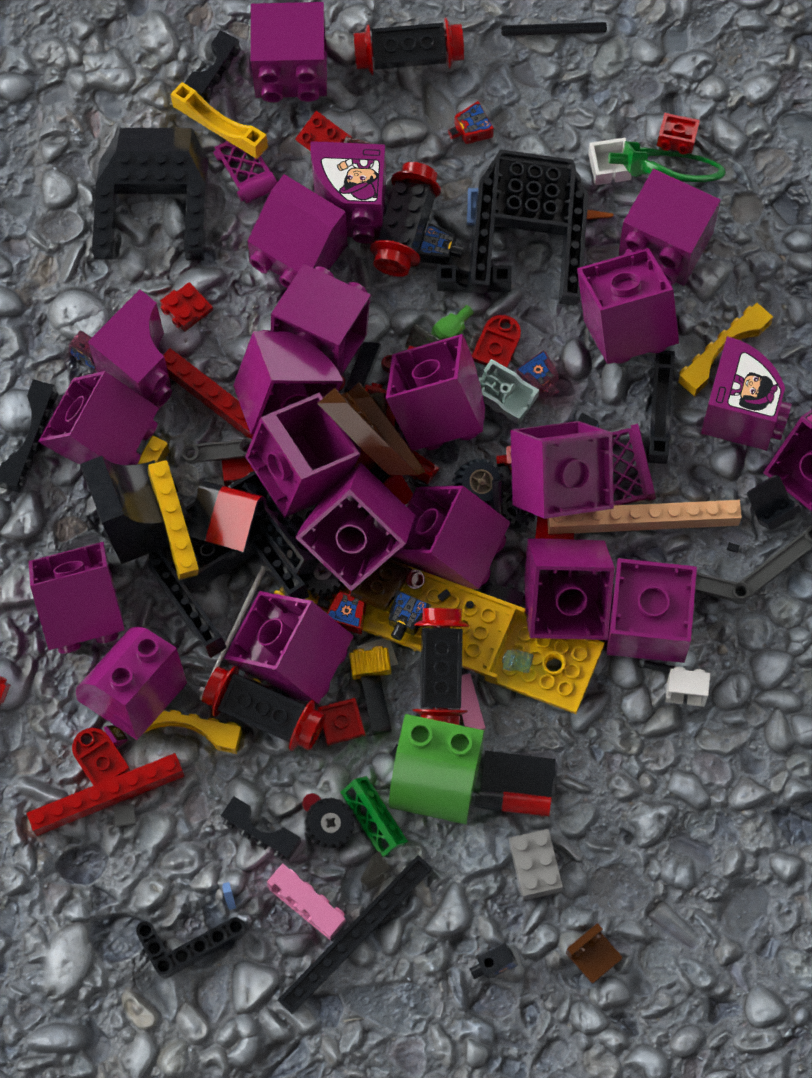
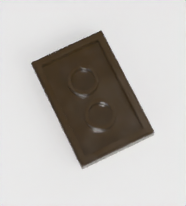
M389 558L354 588L350 596L385 612L395 598L397 590L399 591L406 582V576L412 568Z

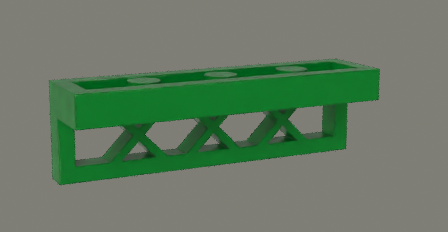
M367 776L354 779L341 791V794L381 858L386 857L395 848L404 846L408 842ZM352 788L357 793L356 800L352 799L349 794ZM361 805L367 809V816H363L360 812ZM371 822H375L377 825V833L372 831ZM382 838L386 839L389 844L386 850L381 845Z

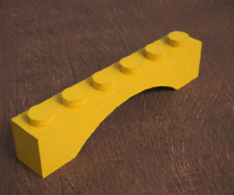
M183 82L171 93L174 108L252 157L258 159L268 148L267 135L254 126L243 125L225 117L209 105L196 90Z
M756 303L753 306H748L740 319L738 317L734 319L730 325L731 327L727 331L724 329L714 343L710 342L701 355L697 354L689 367L685 366L681 369L678 383L694 397L706 387L710 368L715 358L723 350L727 336L738 340L758 337L771 325L773 316L761 305Z
M168 461L149 464L148 474L164 520L178 578L180 580L198 575L199 568Z
M177 710L163 711L145 731L148 732L160 727H183L204 736L217 750L237 754L242 735V729L237 723L227 722L225 724L215 718L201 719L196 714L182 715Z

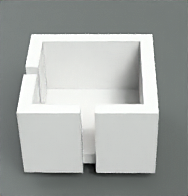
M626 138L589 143L588 154L595 185L608 184L613 179L615 182L631 180L632 175L623 164L608 163L610 152L623 153Z
M683 667L670 669L665 702L683 704L684 694H687V705L704 707L708 698L710 673H705L706 671L701 669L688 671Z

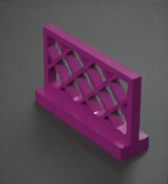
M638 423L631 425V428L612 432V448L615 444L624 448L619 457L613 454V458L617 459L613 464V473L621 476L617 484H613V495L616 490L625 494L622 500L614 501V506L649 499V501L655 500L656 495ZM629 434L630 440L627 445L618 442L622 435ZM627 450L634 454V458L630 463L622 459ZM620 461L628 465L623 474L615 470ZM631 468L638 471L635 480L626 476ZM623 479L632 483L628 491L619 487ZM636 485L642 488L643 495L634 496L630 492Z

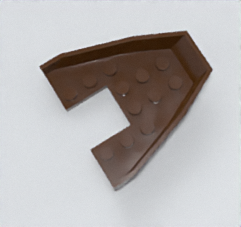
M360 382L349 392L340 394L334 388L317 403L388 475H420L426 472L404 439Z

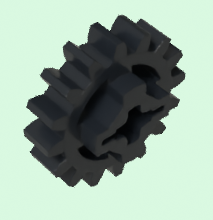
M512 488L508 489V494L506 492L502 493L503 517L511 521L512 527L515 523H518L519 528H521L522 523L528 526L529 520L535 521L534 514L528 513L523 509H520L519 512L518 508L513 506V499L508 501L512 498Z

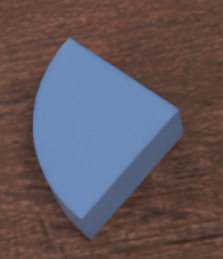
M230 882L223 883L222 888L229 910L236 909Z

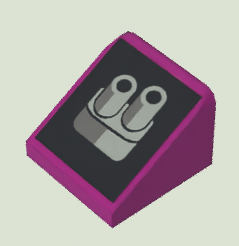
M115 725L104 727L105 733L109 736L115 747L118 748L128 741L125 733Z

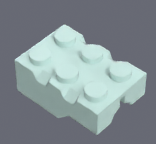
M492 359L485 367L482 377L479 378L484 403L489 405L492 410L503 413L508 419L518 425L539 396V389L523 381L517 373Z

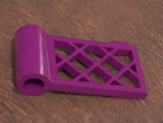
M229 141L214 147L215 151H213V154L217 161H222L239 191L236 193L241 202L244 201L246 204L266 195L276 185V178L270 172L261 156L258 159L255 158L254 161L246 160L248 153ZM226 148L232 149L230 156L222 154L221 150ZM236 150L244 152L242 158L233 157ZM231 161L240 163L238 169L230 167ZM243 164L252 165L250 172L241 170ZM255 167L264 169V172L260 174L253 173ZM239 174L248 176L247 180L241 183L237 179Z

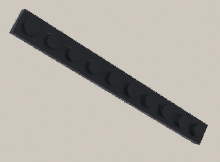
M417 855L277 999L278 1002L293 1015L422 882L433 868L422 857Z

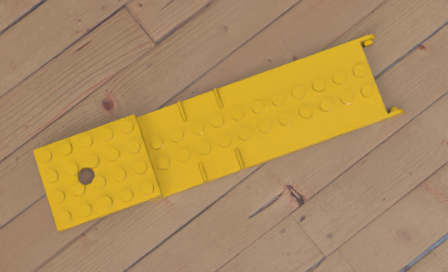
M424 571L421 572L425 577V582L421 587L412 589L406 582L399 591L431 604V608L462 609V621L470 625V627H450L463 629L462 668L484 675L487 682L577 714L605 646L604 642L595 639L530 638L525 608ZM345 586L344 591L340 590L339 592L349 594L350 590ZM280 589L279 591L275 590L273 593L278 595H284ZM447 589L451 596L441 602L437 595ZM310 594L305 600L313 601L317 605L320 597L317 596V599H315ZM335 594L332 595L333 599H328V596L325 597V600L330 601L329 608L336 598ZM393 601L385 612L366 603L363 631L409 647L415 652L416 650L421 652V629L434 627L421 626L415 635L405 632L401 641L394 639L391 634L395 627L389 625L388 621ZM472 601L474 603L473 608H467L466 603ZM319 606L323 611L328 612L329 608ZM557 659L561 662L562 666L557 671H551L546 666L547 662Z

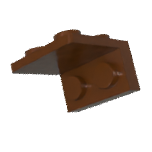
M598 923L566 950L567 956L592 984L622 960L619 952L602 934L603 929Z

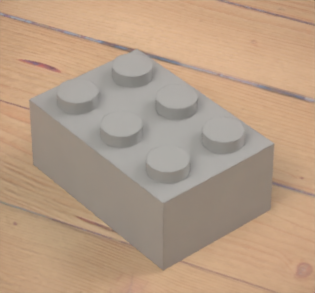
M549 829L509 838V846L522 900L562 892L563 885Z

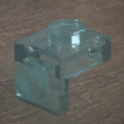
M517 649L507 650L502 660L504 664L503 669L529 673L533 654Z

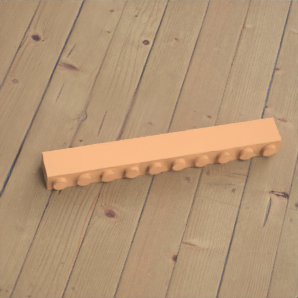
M740 500L618 505L614 506V509L547 518L548 534H575L739 526L742 516Z

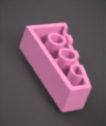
M283 863L267 881L269 890L330 941L346 923L345 913L338 907L334 909L325 896L322 894L318 895L309 883L302 881L293 870L286 867Z

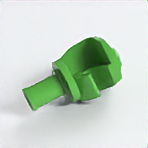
M465 305L457 315L450 313L435 323L431 331L434 341L463 334L465 330L464 322L474 314L472 308Z

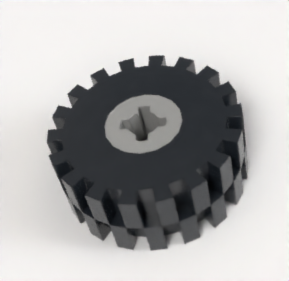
M319 562L313 573L299 574V577L306 585L308 594H312V598L317 599V596L321 599H325L327 596L328 599H333V594L337 596L340 590L344 591L345 585L321 562Z
M325 798L309 807L310 809L305 814L304 829L308 834V838L315 845H319L322 848H336L345 844L352 837V833L355 831L354 822L356 820L353 816V811L347 803L342 802L340 799Z

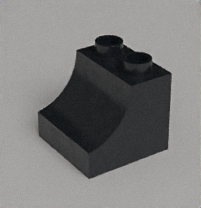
M99 456L80 465L101 522L121 565L169 546L170 543L164 520L148 474V465L156 463L155 460L138 465H120L108 461L103 456ZM172 476V479H173V482H174V485H175L176 492H179V491H178V488H177V486H176V483H175V481H174V478H173V476ZM180 499L179 503L184 520L188 522L190 521L182 499Z

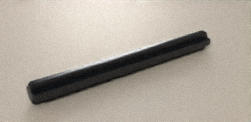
M606 22L501 26L502 36L607 32Z

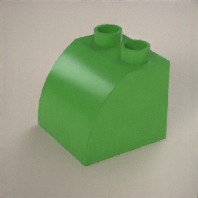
M405 714L394 762L389 808L467 824L483 751L484 730Z

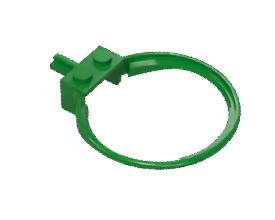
M625 141L623 153L610 152L608 155V163L623 164L631 175L638 177L642 176V174H650L653 168L684 182H712L722 179L726 174L724 167L711 159L689 153L681 154L676 151L640 147L639 142ZM648 157H683L710 164L718 168L719 171L710 175H686L670 170L654 161H649Z

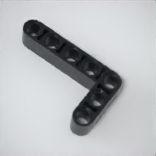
M234 917L167 953L150 922H140L136 927V934L157 974L162 978L171 977L237 941L246 933L243 920ZM234 924L242 926L239 932H232L231 927ZM144 928L151 929V933L148 936L141 935V931ZM218 933L224 935L221 942L213 941V937ZM200 943L206 945L204 951H195L196 945ZM154 945L160 946V951L157 954L150 953V949ZM181 953L188 955L184 962L177 960L178 955ZM162 963L170 965L169 969L165 972L159 970Z

